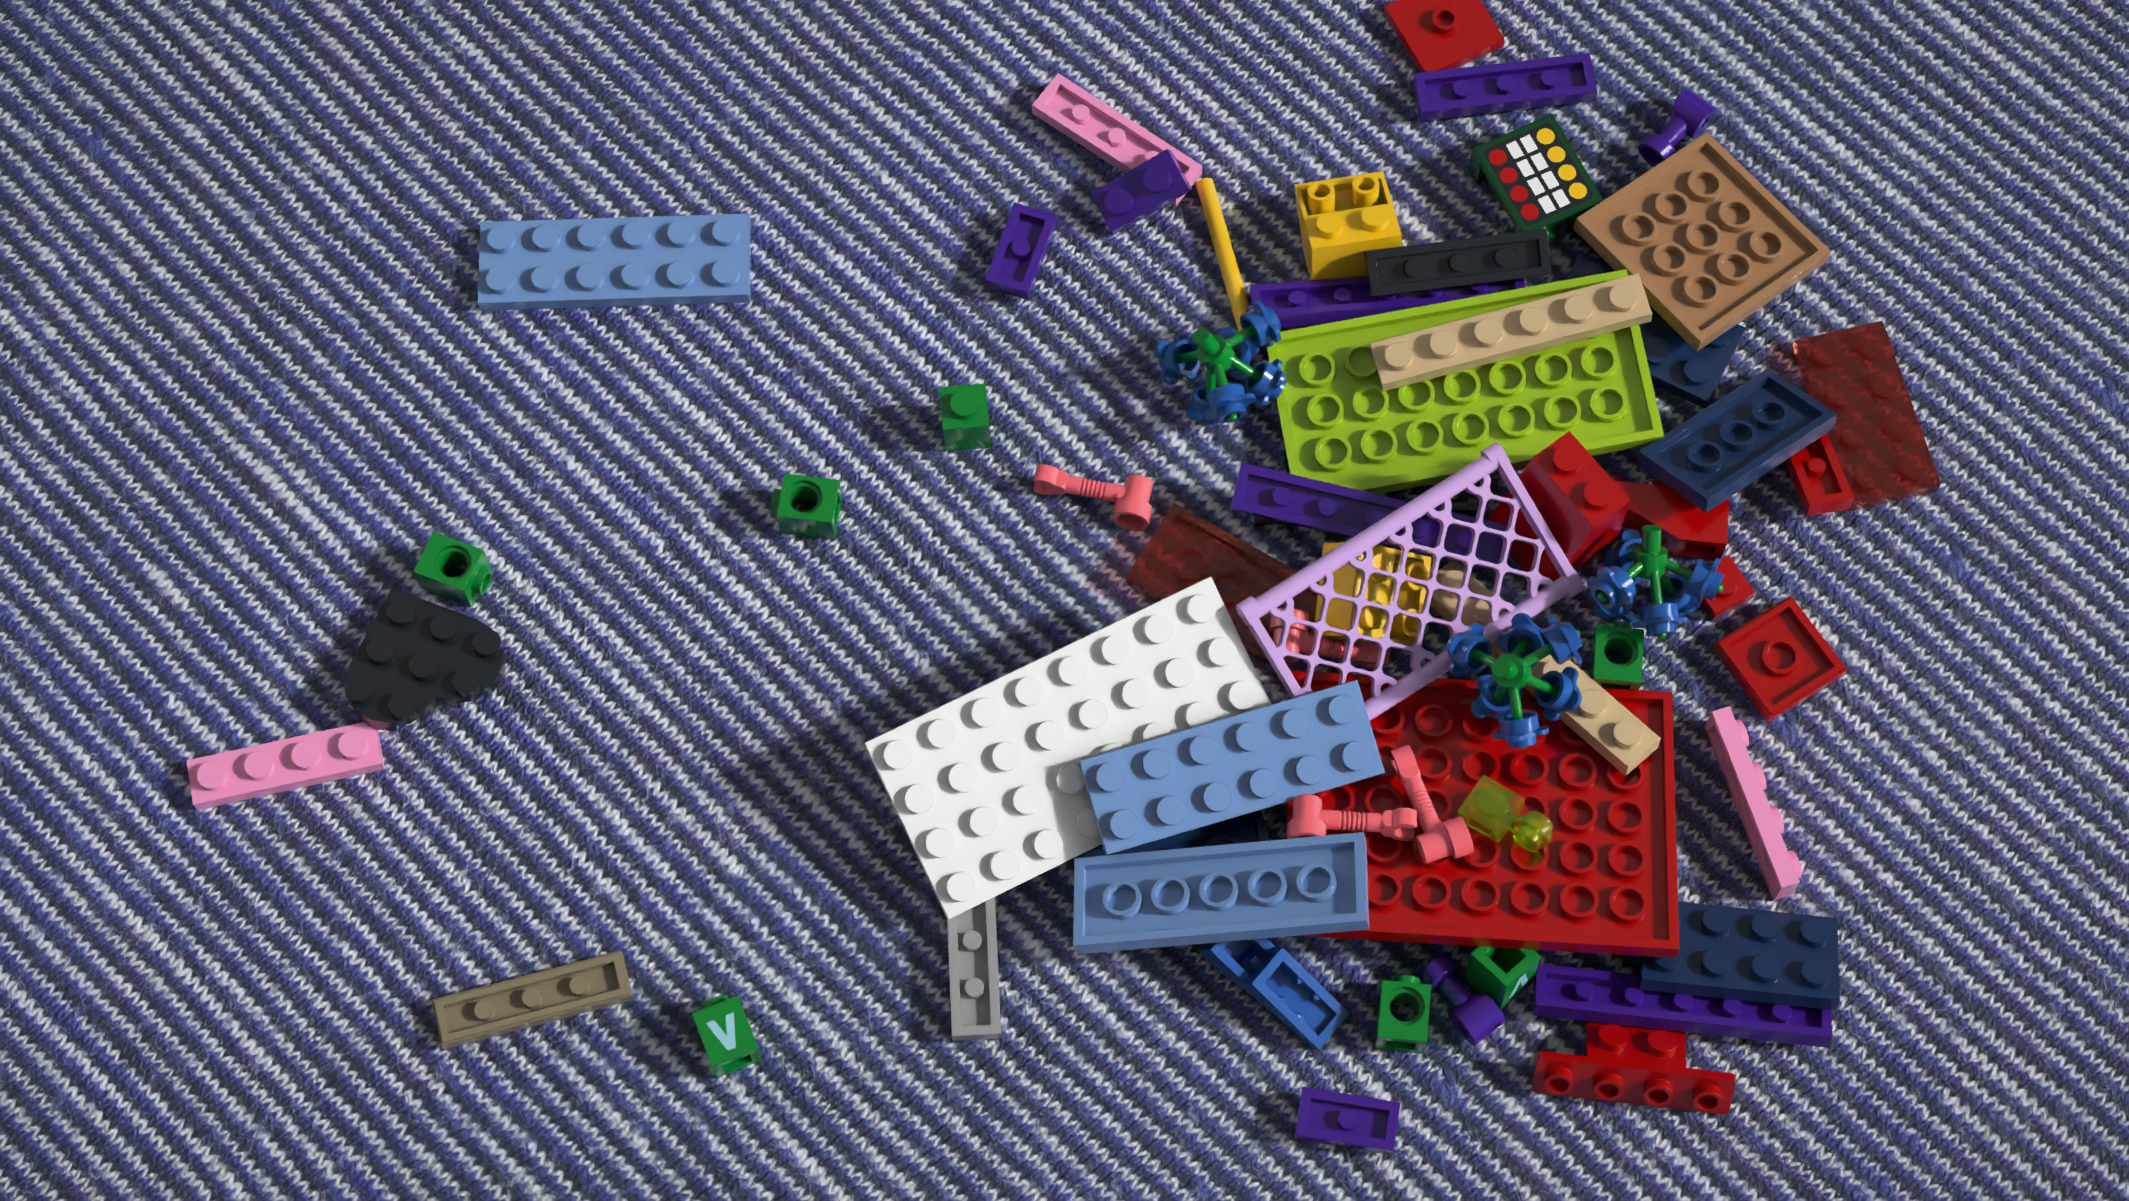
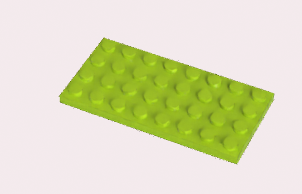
M1627 269L1280 332L1281 340L1274 342V345L1271 347L1266 346L1269 362L1272 363L1276 359L1283 362L1281 370L1286 373L1285 387L1276 399L1290 474L1369 493L1381 494L1440 483L1480 458V452L1495 442L1503 447L1511 461L1510 464L1515 470L1526 468L1535 455L1568 431L1573 434L1591 456L1644 447L1657 439L1664 438L1639 325L1387 391H1382L1371 353L1370 343L1628 276ZM1496 469L1495 471H1493V472L1490 473V474L1499 473V472H1498L1497 469Z

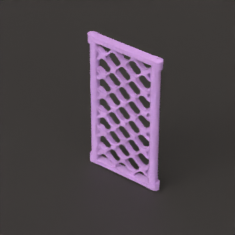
M1495 442L1480 452L1481 457L1260 596L1256 598L1249 596L1235 605L1238 615L1242 618L1245 625L1249 627L1291 699L1314 693L1311 690V681L1317 664L1337 668L1340 673L1338 685L1345 684L1346 676L1349 672L1367 675L1372 681L1371 693L1373 697L1364 703L1369 720L1371 721L1449 671L1451 658L1447 650L1436 656L1434 653L1423 649V634L1428 622L1447 626L1450 630V637L1459 632H1465L1468 626L1461 622V614L1466 598L1482 600L1489 605L1488 618L1490 622L1483 626L1484 633L1482 636L1493 643L1501 633L1507 632L1512 626L1511 620L1515 614L1526 613L1532 618L1564 597L1571 599L1585 590L1582 580L1576 570L1572 568L1499 443ZM1497 469L1512 494V499L1494 495L1490 491V473ZM1480 480V485L1476 487L1474 483ZM1463 490L1477 496L1479 499L1474 523L1456 520L1451 515L1452 503L1450 498ZM1489 499L1506 503L1510 506L1511 512L1505 531L1488 528L1483 524L1485 507ZM1439 505H1442L1440 511H1436V510L1434 509V508L1438 507ZM1519 509H1521L1536 534V539L1519 536L1515 533L1514 527ZM1425 514L1440 523L1439 536L1434 548L1416 544L1412 540L1413 528L1411 523ZM1450 524L1466 527L1471 530L1472 538L1466 556L1450 553L1444 549L1445 536ZM1399 530H1403L1400 536L1395 534ZM1485 532L1497 535L1503 539L1501 557L1497 564L1482 561L1476 557L1475 552L1480 533ZM1385 539L1399 545L1401 548L1398 569L1394 573L1377 569L1373 565L1372 547ZM1513 540L1534 546L1535 553L1529 572L1513 569L1508 566L1507 558ZM1412 548L1428 552L1433 557L1430 576L1426 581L1412 578L1405 574L1404 569L1408 552ZM1543 550L1546 551L1561 576L1555 581L1539 573V564ZM1363 554V559L1361 561L1356 559V557ZM1442 557L1460 560L1464 563L1463 578L1458 589L1440 585L1437 582L1436 576ZM1347 563L1362 573L1359 592L1355 598L1338 594L1333 589L1334 577L1332 572ZM1475 564L1491 568L1496 572L1493 593L1489 597L1472 593L1468 588L1471 570ZM1372 573L1390 577L1394 582L1391 600L1387 606L1370 602L1365 597L1368 579ZM1505 573L1523 576L1527 579V594L1529 597L1516 606L1502 600L1500 597ZM1324 578L1323 584L1321 586L1318 585L1317 582ZM1404 581L1422 585L1426 590L1423 607L1418 614L1402 610L1397 605L1400 587ZM1540 584L1544 586V588L1537 591V588ZM1307 588L1313 593L1319 594L1323 599L1319 619L1315 623L1298 619L1293 613V597ZM1436 589L1450 592L1457 596L1454 618L1450 622L1433 618L1429 614L1432 594ZM1332 598L1351 602L1355 607L1351 627L1347 631L1330 627L1326 623L1327 610ZM1284 603L1283 610H1278L1277 607ZM1364 606L1380 609L1386 613L1387 617L1383 635L1379 639L1362 635L1358 631L1360 614ZM1501 609L1505 610V613L1499 616V611ZM1267 613L1274 618L1280 619L1283 623L1281 638L1277 647L1259 618ZM1396 614L1412 617L1418 621L1417 634L1412 646L1391 641L1390 631ZM1292 623L1312 627L1315 631L1312 651L1307 656L1290 652L1286 648L1287 636ZM1329 631L1346 637L1347 646L1341 663L1326 661L1319 657L1318 650L1323 632ZM1357 639L1374 642L1378 645L1379 653L1376 667L1373 671L1355 668L1351 665L1350 658L1354 642ZM1389 647L1406 650L1411 655L1410 667L1412 672L1398 681L1393 677L1385 675L1382 671L1385 653ZM1285 656L1306 661L1308 668L1302 688H1300L1283 659ZM1422 659H1426L1428 661L1425 664L1420 665ZM1387 684L1388 687L1381 691L1382 685Z

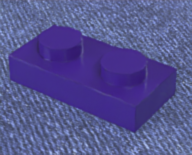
M1166 149L1092 192L1091 195L1110 232L1117 234L1188 193L1192 188L1173 152Z
M1014 202L985 278L986 288L1029 300L1057 225V215Z
M1302 1087L1294 1139L1393 1155L1401 1102Z

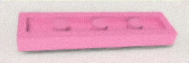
M1059 73L1032 104V114L1123 173L1132 170L1162 151L1169 149L1173 152L1191 187L1202 175L1201 164ZM1186 194L1170 203L1177 206Z
M1730 706L1712 711L1704 727L1772 899L1775 901L1791 896L1800 883L1799 878L1802 877L1800 862L1793 850L1787 851L1781 836L1784 833L1782 817L1776 806H1769L1764 793L1767 786L1764 772L1758 762L1752 763L1746 748L1749 746L1746 727L1741 719L1735 720Z
M364 722L186 760L192 802L197 810L385 770L379 731Z

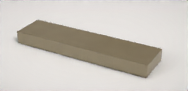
M621 950L433 999L432 1005L442 1048L446 1050L633 1001L634 998L624 954Z

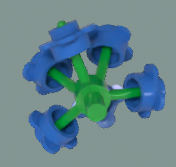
M1257 300L1253 303V306L1247 307L1246 313L1240 316L1242 331L1236 333L1234 328L1225 327L1219 331L1218 335H1212L1207 328H1200L1194 332L1192 336L1193 342L1187 335L1182 334L1178 335L1175 341L1161 340L1156 344L1155 354L1159 357V364L1162 369L1161 377L1166 384H1176L1178 379L1182 377L1193 379L1198 373L1201 362L1205 366L1206 384L1198 386L1193 391V405L1186 410L1189 419L1194 421L1200 420L1206 424L1234 422L1246 415V407L1249 404L1254 403V406L1260 409L1265 406L1268 400L1274 401L1282 393L1286 384V373L1281 370L1283 364L1281 360L1276 359L1272 363L1261 360L1254 368L1249 366L1252 356L1259 352V347L1264 344L1267 347H1271L1274 345V342L1281 340L1279 332L1281 330L1280 321L1276 313L1269 306L1265 307L1261 301ZM1225 371L1230 372L1232 378L1237 380L1247 377L1245 386L1243 387L1241 384H1228Z
M1643 526L1642 539L1637 530L1626 529L1621 533V541L1616 547L1607 550L1604 555V561L1608 567L1601 566L1597 570L1598 576H1591L1587 580L1588 589L1586 594L1595 602L1593 610L1603 620L1617 622L1618 619L1632 624V628H1645L1648 637L1664 639L1666 635L1676 633L1675 625L1689 623L1688 617L1681 616L1693 612L1696 608L1698 609L1703 598L1713 601L1716 593L1723 591L1721 582L1724 575L1716 572L1721 559L1716 558L1713 564L1700 559L1694 571L1667 559L1668 550L1661 546L1660 526ZM1667 570L1676 575H1668ZM1643 579H1650L1651 593L1649 597L1653 605L1640 607V621L1634 622L1636 615L1630 610L1636 603L1634 596L1636 593L1635 585L1639 584Z
M1515 614L1511 620L1512 626L1507 632L1501 633L1497 639L1498 647L1505 652L1504 655L1497 659L1491 656L1492 644L1490 640L1482 636L1484 633L1483 626L1476 622L1471 623L1465 632H1459L1451 636L1446 645V650L1451 658L1449 671L1456 677H1461L1465 671L1475 674L1482 671L1486 665L1491 667L1492 675H1483L1477 681L1476 685L1479 693L1477 700L1471 704V712L1478 719L1489 717L1499 720L1500 730L1493 732L1492 738L1505 740L1509 748L1525 749L1537 743L1536 736L1549 733L1548 726H1539L1537 712H1522L1520 699L1523 696L1524 686L1529 685L1536 688V701L1541 707L1545 708L1543 714L1549 721L1558 720L1560 714L1565 711L1577 709L1582 700V695L1576 683L1579 674L1573 667L1564 668L1562 673L1549 671L1541 679L1531 675V667L1536 666L1541 659L1548 655H1551L1558 665L1565 663L1571 658L1576 665L1582 663V659L1577 652V649L1583 646L1579 630L1575 629L1569 621L1560 624L1552 614L1547 617L1550 626L1543 629L1534 624L1528 614Z

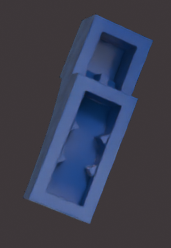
M1267 938L1201 944L1197 949L1230 982L1236 983L1264 1005L1311 1049L1320 1050L1350 1014L1283 947H1275Z

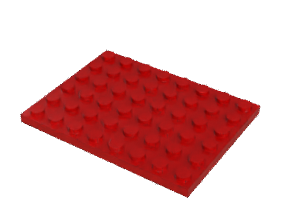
M1292 671L1294 678L1300 688H1302L1307 671ZM1313 672L1311 690L1317 692L1337 686L1340 673ZM1347 674L1345 683L1358 680L1364 702L1373 697L1371 693L1372 681L1369 676ZM1390 676L1393 677L1396 681L1403 678L1398 676ZM1435 679L1370 721L1385 773L1312 794L1322 800V810L1350 811L1351 813L1353 811L1356 813H1383L1385 810L1397 808L1413 809L1406 790L1401 785L1391 763L1394 760L1391 751L1409 745L1439 820L1443 822L1461 816L1469 830L1474 853L1454 859L1451 855L1425 864L1416 843V836L1424 834L1418 818L1417 827L1415 828V840L1399 841L1392 837H1385L1381 833L1363 831L1367 842L1369 930L1299 936L1677 958L1679 952L1672 692L1603 688L1661 738L1658 748L1625 776L1561 719L1558 718L1556 721L1547 720L1543 714L1545 708L1541 707L1537 703L1536 698L1524 687L1523 696L1520 699L1522 712H1537L1539 726H1548L1549 733L1536 736V744L1520 749L1509 748L1505 740L1492 738V733L1500 730L1499 720L1489 717L1478 719L1472 714L1471 704L1477 700L1479 693L1476 685L1477 681ZM1383 684L1381 687V691L1387 688L1388 685ZM1293 800L1288 801L1286 804L1285 839H1287V824L1293 815ZM1326 829V835H1336V834H1347V833H1358V832H1361V830H1359V831H1356V830H1354V831H1352V830L1347 831L1346 829H1345V830H1342V829H1340V830H1328V829Z

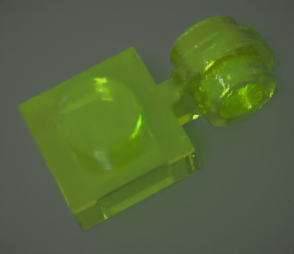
M1485 775L1482 776L1458 810L1457 817L1461 816L1466 825L1496 843H1499L1507 830H1510L1514 833L1513 838L1520 847L1530 852H1537L1539 848H1546L1553 838L1551 832L1553 824L1545 815L1537 811H1529L1527 815L1519 816L1524 807L1525 799Z

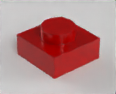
M1730 555L1721 559L1716 571L1724 575L1721 582L1723 591L1716 593L1713 601L1703 598L1701 602L1712 621L1750 601L1755 594Z

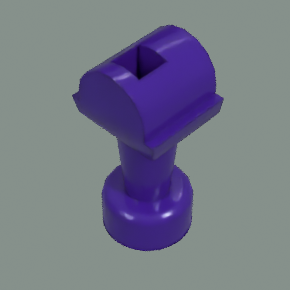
M1685 88L1678 94L1674 102L1667 125L1659 135L1655 133L1649 134L1638 146L1639 154L1649 165L1655 167L1676 153L1674 146L1685 135L1691 139L1697 138L1712 119L1716 107L1689 88Z
M1443 953L1430 962L1417 977L1422 984H1431V991L1439 988L1453 1008L1448 1012V1017L1454 1028L1471 1045L1476 1046L1497 1027L1505 1023V1017L1492 998L1484 994L1473 995L1454 976L1457 971V965L1447 953Z

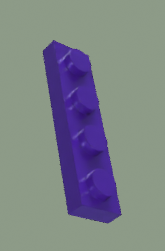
M1590 53L1414 73L1413 78L1420 121L1595 101L1597 96Z

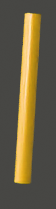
M1204 178L1196 182V188L1238 332L1242 331L1240 316L1246 313V308L1250 305L1213 179Z

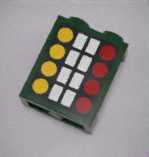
M1553 114L1472 148L1468 170L1476 184L1486 179L1488 180L1518 232L1547 229L1549 247L1558 238L1573 232L1574 235H1579L1573 229L1576 218L1603 201Z

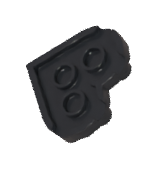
M391 588L349 665L345 678L347 700L355 710L358 719L375 729L397 731L396 726L410 724L418 718L421 719V722L427 719L437 705L459 708L461 707L460 703L474 701L482 695L487 698L500 684L505 669L501 638L492 628L477 619Z

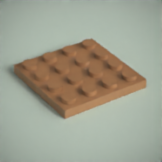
M1708 132L1576 218L1573 227L1615 271L1627 269L1628 276L1639 273L1649 305L1696 352L1825 264L1831 254V251Z

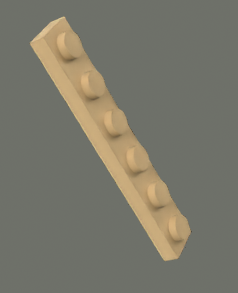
M1637 273L1370 343L1382 391H1387L1651 322L1652 312L1640 275Z
M1449 562L1437 572L1436 580L1440 585L1458 589L1461 586L1464 568L1458 563ZM1470 574L1469 590L1479 595L1491 596L1492 592ZM1436 589L1432 594L1430 606L1450 622L1454 618L1457 596L1453 593ZM1470 597L1466 598L1461 614V622L1468 627L1474 622L1482 626L1489 623V605L1487 602ZM1501 609L1499 611V616L1505 613V610ZM1497 640L1491 643L1492 657L1497 659L1505 654L1498 647ZM1551 655L1541 659L1536 666L1531 667V675L1539 679L1549 671L1562 673L1566 667H1573L1578 671L1579 676L1576 683L1582 695L1581 703L1577 709L1560 714L1559 719L1625 776L1629 774L1658 748L1661 738L1571 660L1558 665ZM1529 685L1524 686L1535 697L1536 688Z

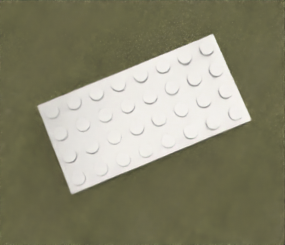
M1207 577L863 744L946 918L950 919L1102 844L1078 761L1272 704L1212 577Z

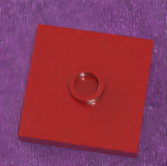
M1397 0L1386 5L1384 8L1385 17L1420 73L1456 69L1502 48L1505 39L1480 0Z
M1791 595L1718 640L1712 647L1713 651L1767 723L1775 720L1843 677L1847 672V668Z

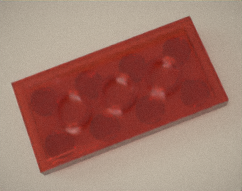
M1883 321L1795 340L1792 350L1808 395L1837 414L1835 428L1827 434L1854 496L1852 507L1848 509V512L1936 492L1941 483Z
M1173 503L1127 574L1126 584L1152 599L1160 601L1207 577H1212L1246 651L1270 664L1249 627L1245 625L1242 618L1238 615L1235 605L1249 596L1254 598L1260 596L1298 571ZM1307 588L1293 597L1294 609L1307 612L1309 614L1308 621L1315 623L1318 594L1313 593ZM1284 603L1277 608H1284ZM1267 613L1259 618L1273 641L1274 633L1269 630L1271 615ZM1308 626L1307 632H1309V635L1313 634L1314 629ZM1295 662L1285 663L1287 664L1288 668L1291 669Z

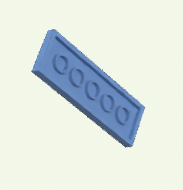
M749 214L480 222L478 306L480 311L750 302L751 221Z
M1358 680L1078 761L1105 855L1294 800L1295 797L1302 794L1319 793L1385 773Z
M1364 832L1074 858L1073 947L1077 954L1369 930L1367 842Z

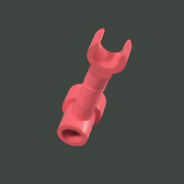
M1037 465L1033 479L1035 482L1034 492L1042 495H1064L1067 493L1114 502L1115 507L1112 520L1116 525L1134 531L1144 530L1148 527L1152 512L1149 500L1153 487V482L1148 477L1138 474L1129 475L1126 477L1125 485L1123 486L1071 476L1066 471L1058 470L1050 465Z
M1299 609L1293 610L1296 618L1309 620L1307 612ZM1271 616L1269 630L1274 633L1273 643L1277 647L1280 642L1283 623L1280 619ZM1297 623L1290 625L1286 641V648L1290 652L1298 654L1300 652L1311 653L1315 636L1309 635V632H1307L1308 626ZM1321 637L1318 655L1343 660L1347 642ZM1354 643L1350 662L1364 668L1375 669L1379 653L1378 645ZM1391 647L1386 650L1383 665L1389 666ZM1290 656L1283 658L1285 662L1300 661V659Z
M1406 745L1392 750L1391 754L1394 758L1391 761L1401 785L1406 790L1413 809L1417 811V818L1424 834L1416 836L1417 847L1423 862L1428 864L1451 855L1454 859L1474 853L1469 830L1461 816L1443 822L1439 820L1422 781L1411 747Z
M1302 794L1293 800V815L1287 824V839L1325 836L1326 829H1346L1347 831L1377 832L1385 837H1392L1395 840L1412 841L1415 840L1417 811L1411 808L1385 810L1383 813H1356L1354 811L1351 813L1350 811L1322 810V800L1318 796Z

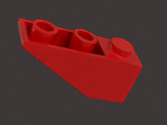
M1609 475L1631 500L1622 524L1623 527L1637 530L1642 538L1643 526H1660L1661 546L1665 547L1668 550V554L1673 557L1714 561L1716 558L1721 559L1727 545L1729 498L1705 513L1660 480H1649L1642 484L1624 482L1620 477Z

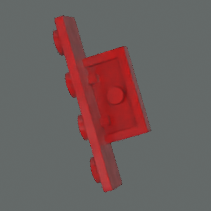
M1587 1021L1584 1034V1056L1539 1051L1536 1056L1532 1077V1091L1535 1093L1723 1115L1729 1113L1736 1085V1078L1733 1073L1686 1068L1684 1032Z

